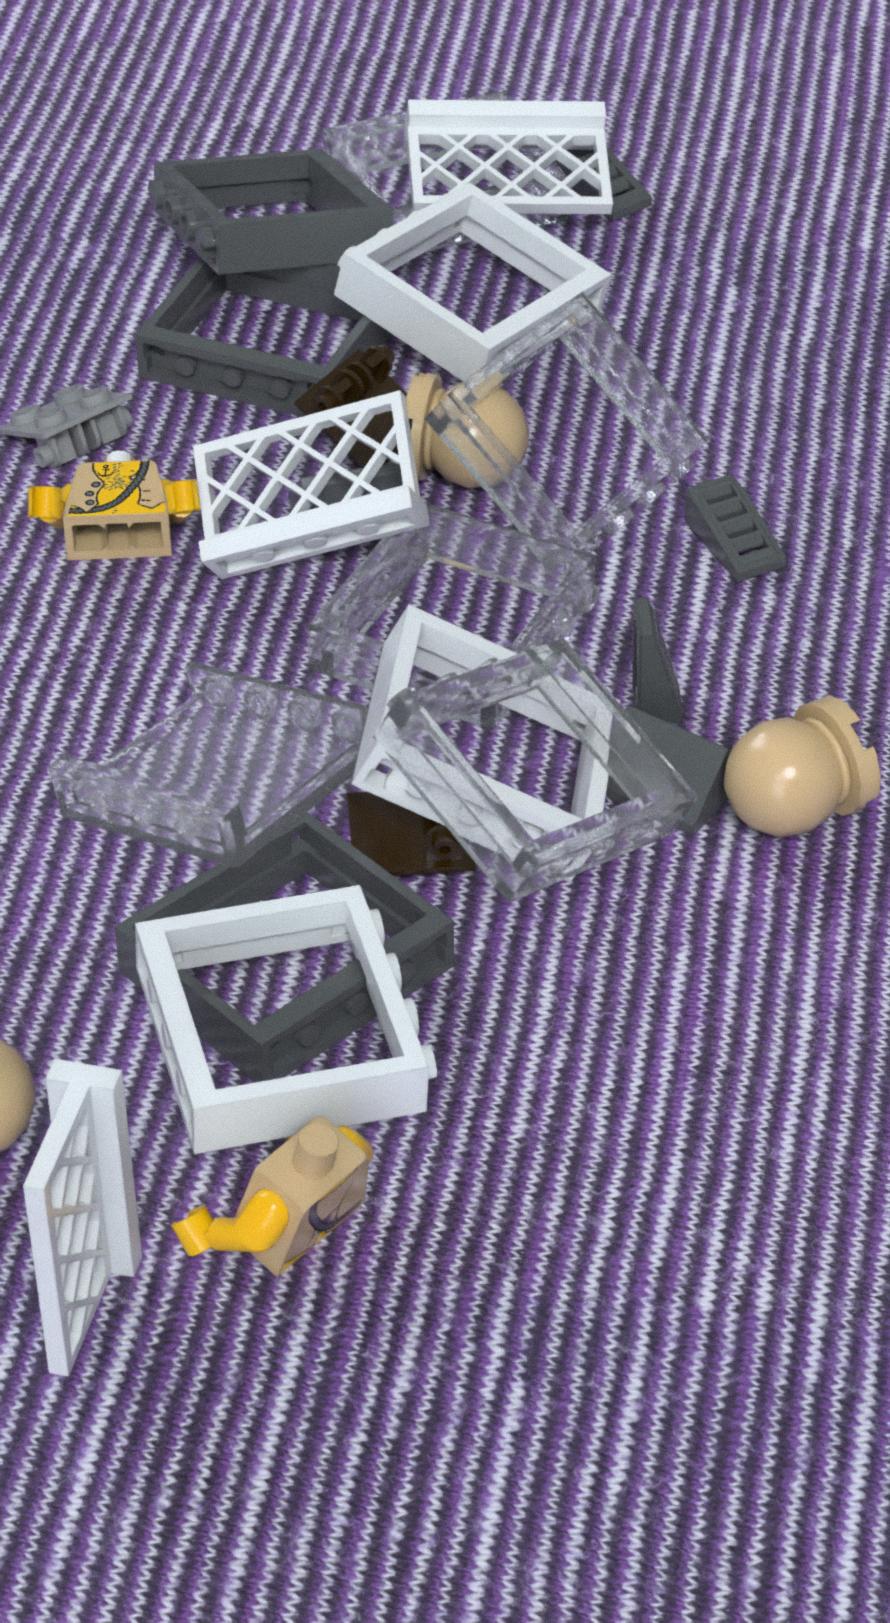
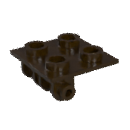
M385 345L371 346L365 352L359 348L294 402V405L305 415H310L399 390L407 397V392L389 376L393 367L392 363L395 360L392 350ZM392 411L374 415L362 433L381 444L394 426ZM409 419L410 431L413 419ZM354 421L347 422V424L351 426ZM336 426L322 429L337 445L346 433ZM357 440L347 455L361 468H365L376 451ZM397 445L392 450L395 454H398ZM387 458L383 465L387 464L390 461V459Z
M370 792L347 793L351 845L391 875L402 876L476 871L473 839Z

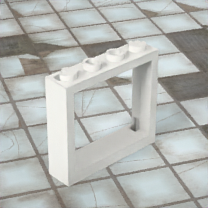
M469 182L450 194H444L439 200L420 211L412 212L407 218L388 229L383 228L375 236L356 247L348 248L338 262L340 271L334 295L463 382H486L489 384L600 314L612 274ZM462 232L549 289L550 292L482 333L391 273V271L455 234Z
M408 604L383 645L351 784L571 882L598 845L620 700ZM415 665L582 741L571 812L563 811L398 737L397 734L412 666ZM580 719L589 723V729L575 723V721ZM379 763L390 767L387 774L375 770ZM558 842L565 845L564 853L554 849Z
M360 885L135 923L136 969L194 1154L292 1137L318 1116L325 1117L334 1126H351L427 1112L428 1079L437 1077L434 1053L429 1044H420L418 1039L419 1020L415 1003L412 998L403 999L400 991L402 978L397 956L394 952L386 954L383 947L385 934L381 914L377 908L369 910ZM350 941L356 960L359 958L365 974L366 987L393 1058L215 1090L177 971Z

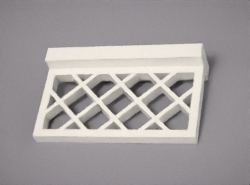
M408 100L404 139L405 148H408L413 212L416 210L420 211L443 196L423 195V187L433 178H436L450 188L449 194L469 182L476 185L485 178L501 190L492 197L518 214H611L613 200L604 131L606 121L605 102ZM420 148H444L448 152L435 162L421 152ZM469 149H494L497 153L484 162L470 152ZM542 149L546 153L536 162H533L518 150ZM567 150H594V155L583 163ZM457 159L474 170L463 181L446 170ZM506 159L524 171L513 181H510L495 170ZM555 160L573 171L562 182L544 170ZM534 178L548 188L550 192L545 196H531L521 188ZM584 179L599 190V197L580 196L571 188Z
M400 390L193 446L205 540L199 541L201 562L221 579L430 526L427 505L420 498L406 397ZM392 411L394 426L381 444L362 433L374 415ZM354 421L351 426L347 424V422ZM336 426L346 433L329 458L310 447L322 429ZM302 435L299 440L295 438V436ZM285 440L294 447L277 472L258 461L270 443ZM357 440L376 451L358 477L340 466ZM396 445L398 448V455L392 452ZM250 449L248 453L243 452V450ZM305 453L323 464L306 491L288 480ZM234 454L242 459V461L224 486L213 479L211 459ZM388 458L400 466L403 485L380 491L370 485V482ZM255 467L272 479L256 502L252 504L236 494V492ZM334 472L352 482L353 485L341 502L327 505L317 497ZM282 486H285L301 498L288 516L275 519L265 511ZM214 488L220 491L219 495L216 498ZM364 491L370 493L368 495L361 496ZM231 499L249 510L237 529L220 533L218 518ZM312 504L315 505L316 507H318V508H314V509L309 510L310 507L312 506ZM260 518L265 520V522L257 523Z
M54 1059L46 1077L51 1125L25 1180L23 1189L49 1373L69 1377L111 1273L135 1277L142 1259L122 1070Z

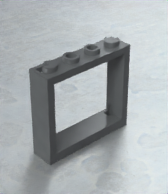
M323 149L154 162V180H150L148 183V191L152 194V209L218 275L337 264L348 248L356 247L375 236L383 228L388 229L393 226V209ZM306 200L317 211L228 219L218 208Z
M200 257L135 334L139 378L302 417L306 415L294 405V402L314 386L311 383H318L359 348L365 352L371 346L386 345L393 334L334 295L340 266L337 264L218 275ZM226 291L358 321L325 366L191 335Z
M305 810L235 854L229 855L222 862L189 882L178 886L174 891L158 901L132 914L130 918L114 928L119 972L143 991L136 969L135 923L260 902L305 873H308L329 890L360 885L369 910L376 908L379 910L384 932L391 937L384 942L383 947L386 954L394 952L397 956L402 978L400 991L403 999H405L455 966L454 921ZM300 832V837L296 838L294 835ZM359 958L255 1025L185 969L177 971L198 1037L253 1082L287 1076L377 1017L366 987V977Z

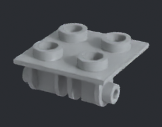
M82 384L68 386L53 394L55 401L42 407L38 404L28 405L10 413L11 421L0 426V434L35 438L38 447L34 448L33 455L37 464L42 468L49 466L55 469L77 458V455H85L88 452V448L95 450L101 445L125 436L127 428L133 425V420L129 411L125 407L121 408L120 404L133 398L131 393L110 392L106 386L91 390L84 389Z

